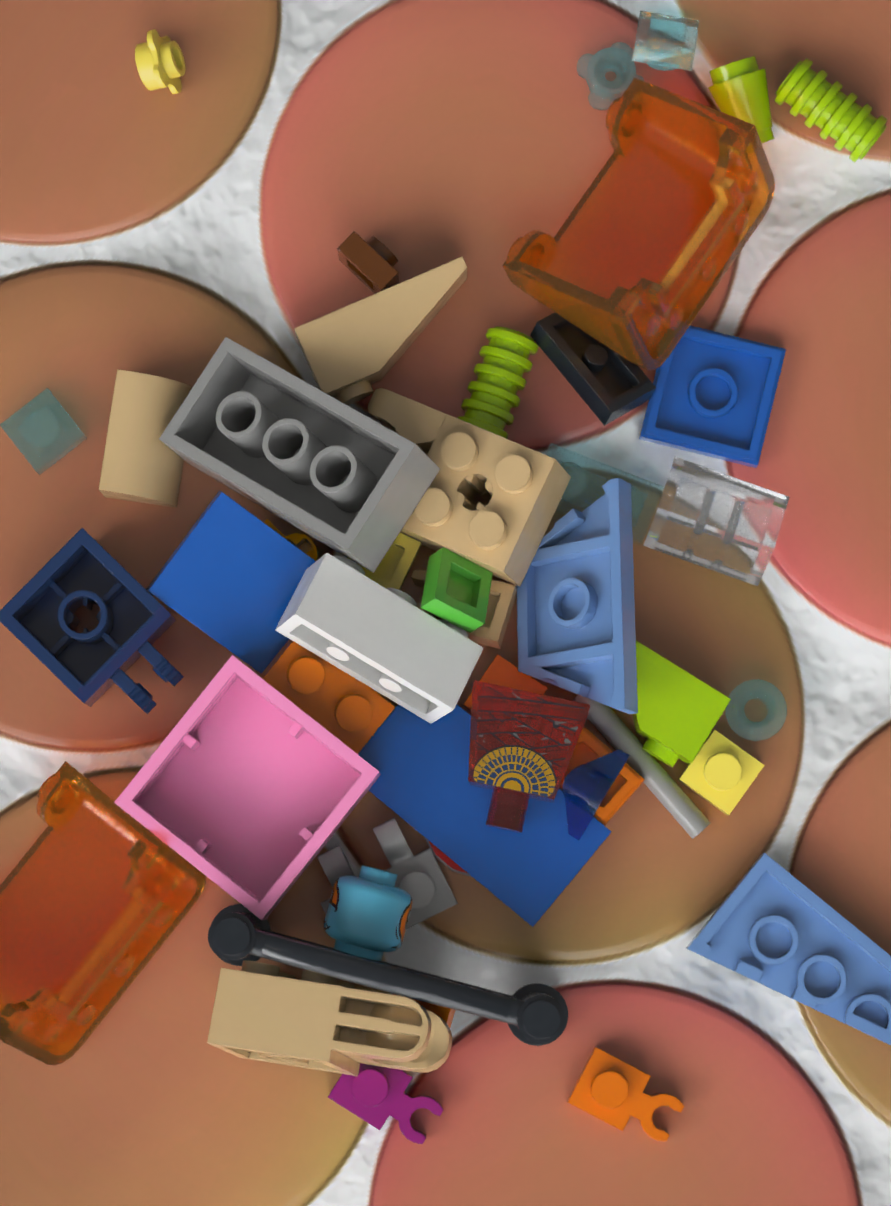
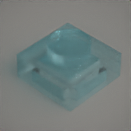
M640 10L632 61L646 63L648 66L662 71H670L676 68L692 71L699 20Z
M48 388L0 424L39 475L87 439Z

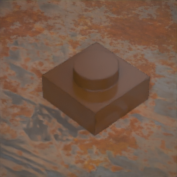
M353 231L337 248L339 261L373 293L376 294L399 284L398 271L393 268L398 259L374 236L366 242Z

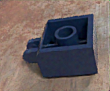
M83 528L0 610V622L73 694L90 707L115 683L148 714L157 705L153 700V695L140 683H135L125 673L141 656L152 665V670L162 680L170 682L174 687L184 677L152 646L176 619ZM93 604H98L100 607V611L96 616L99 621L98 626L92 631L84 628L83 633H77L74 629L80 621L74 614L76 610L84 605L91 611Z

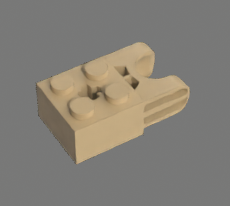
M384 388L376 389L368 403L369 413L377 417L383 426L415 443L440 468L400 533L420 541L423 546L435 551L444 547L493 573V576L520 587L571 476L552 457ZM489 492L492 495L491 500L486 506L478 502L477 507H475L477 500L483 494Z
M243 961L241 971L221 968L207 1043L237 1057L358 1076L360 1063L419 1073L437 1070L449 1057L452 1047V1034L446 1021L410 998L354 989V984L309 970H303L302 979L298 980L292 974L279 972L280 967L256 961Z

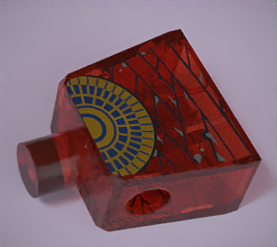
M474 680L472 688L468 781L472 786L493 790L486 820L487 826L522 833L529 798L555 803L587 724L590 713L589 704Z

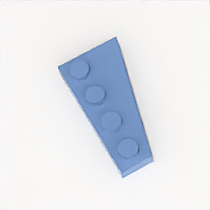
M762 853L686 949L891 1045V955L766 853Z

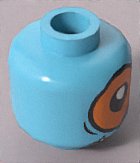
M362 865L359 877L344 875L335 881L324 920L325 932L330 937L336 939L334 949L355 956L382 961L384 952H394L401 947L413 899L407 891L395 886L398 874Z

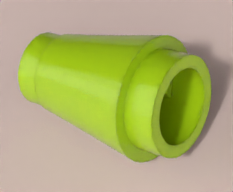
M748 57L709 71L713 86L708 87L734 138L737 139L740 150L775 139L771 128L773 126L766 69L759 70L756 57Z

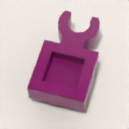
M360 1063L358 1076L342 1074L328 1096L329 1099L378 1130L382 1128L389 1115L398 1120L402 1134L408 1140L417 1144H423L426 1135L412 1126L410 1121L412 1113L417 1109L425 1108L440 1117L443 1112V1107L436 1099L427 1095L411 1097L404 1092L413 1078L409 1073L400 1069Z

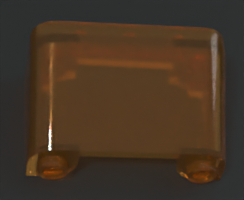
M634 78L624 94L613 101L607 112L606 128L608 129L609 140L614 152L554 238L541 230L528 232L524 237L518 238L512 244L507 260L502 266L511 283L627 361L646 370H655L669 357L766 215L774 196L775 180L755 125Z
M66 761L56 774L50 776L42 784L38 793L37 814L48 827L0 885V1040L47 1065L53 1066L65 1062L82 1047L195 905L203 893L206 884V875L115 804L116 800Z

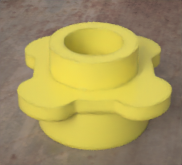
M155 29L148 31L147 42L137 44L135 48L136 66L143 84L150 91L169 87L172 94L180 93L182 89L180 76L185 74V61L179 45L176 41H171L168 36L160 37Z

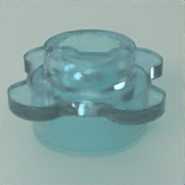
M617 42L609 48L598 51L595 55L584 54L578 60L576 70L578 75L585 78L590 90L588 102L594 109L607 110L614 101L625 97L637 99L642 95L645 81L643 77L636 74L635 63L632 59L633 50L629 45ZM612 71L616 74V79L608 81L605 78V74Z

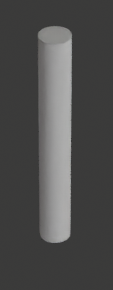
M577 695L572 700L576 706L584 708L579 709L622 759L645 779L643 783L692 839L711 823L657 760L642 749L643 744L609 706L581 695Z

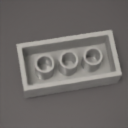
M227 337L224 338L159 438L160 441L191 466L373 573L440 470L415 443Z

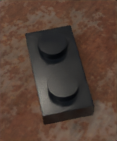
M582 298L538 321L530 334L604 426L649 401L656 389L654 384Z

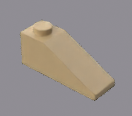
M463 257L294 328L296 338L318 389L346 405L353 404L370 396L374 392L371 385L383 379L466 281L467 266Z

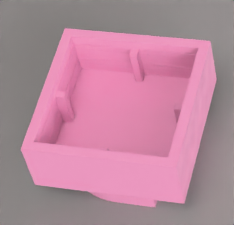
M232 655L114 803L259 919L266 920L381 774L366 760Z

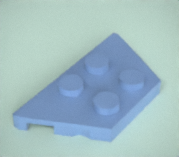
M614 478L602 485L605 494L581 512L573 508L555 522L552 530L544 535L521 586H516L518 671L624 713L636 714L638 713L631 483L620 478Z

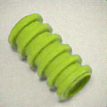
M808 58L803 62L800 60L776 91L775 102L780 106L786 102L791 106L789 111L791 115L796 117L800 113L807 118L804 125L808 128H812L814 125L820 128L819 136L824 140L829 136L836 141L834 148L838 151H841L843 148L850 151L849 159L855 163L858 159L862 160L887 128L885 124L888 119L883 115L878 119L870 114L873 109L870 105L865 104L862 108L856 103L857 95L853 92L848 96L840 91L843 87L840 82L836 81L832 85L826 80L828 73L824 70L816 73L811 69L813 62Z
M496 326L487 329L485 336L490 341L489 345H484L480 349L479 354L484 359L482 363H477L474 366L473 372L477 375L476 381L469 382L467 390L471 393L470 399L466 398L462 401L461 408L465 411V414L457 418L507 439L508 434L504 431L505 425H511L514 420L513 414L510 413L511 408L518 407L520 403V398L516 395L517 390L525 388L527 382L522 377L523 373L531 371L533 365L528 358L530 355L537 353L539 346L534 342V339L524 333Z

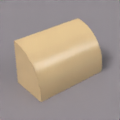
M117 369L99 483V491L104 497L177 507L184 460L160 441L159 438L191 391V386L164 377Z

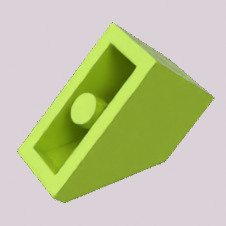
M636 640L638 713L632 714L636 733L647 739L642 749L668 766L674 767L678 759L688 765L695 759L731 699Z

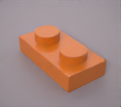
M290 639L260 675L263 680L357 754L395 708L374 689Z

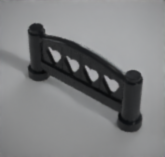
M242 904L231 905L221 910L215 916L209 928L208 942L212 951L221 960L231 965L242 966L245 960L258 961L261 958L367 987L508 1023L510 1030L520 1041L533 1046H542L555 1041L563 1033L567 1025L568 1008L564 998L557 990L546 984H527L519 988L513 995L397 964L355 956L336 950L333 947L273 932L268 919H259Z

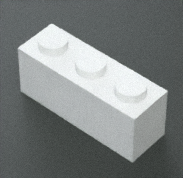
M329 553L324 554L306 569L275 631L430 724L455 709L484 649L470 640L465 630L444 619L437 620L416 607L415 600L407 593L395 588L381 586L365 576L364 570L356 562L342 556H332Z

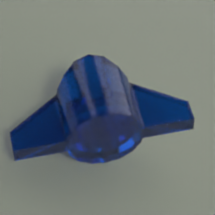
M621 749L615 750L590 762L576 766L565 777L562 788L566 802L569 835L577 840L581 839L628 760L629 754Z

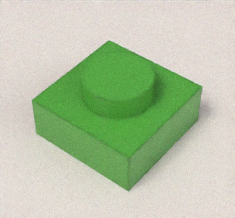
M442 547L429 556L420 608L471 633L485 624L493 573Z

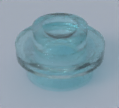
M764 680L745 681L734 688L728 697L731 700L725 708L726 719L730 728L738 736L751 741H761L772 737L782 728L787 715V705L783 694L773 684ZM751 699L760 700L766 706V716L761 722L750 721L745 715L744 707Z

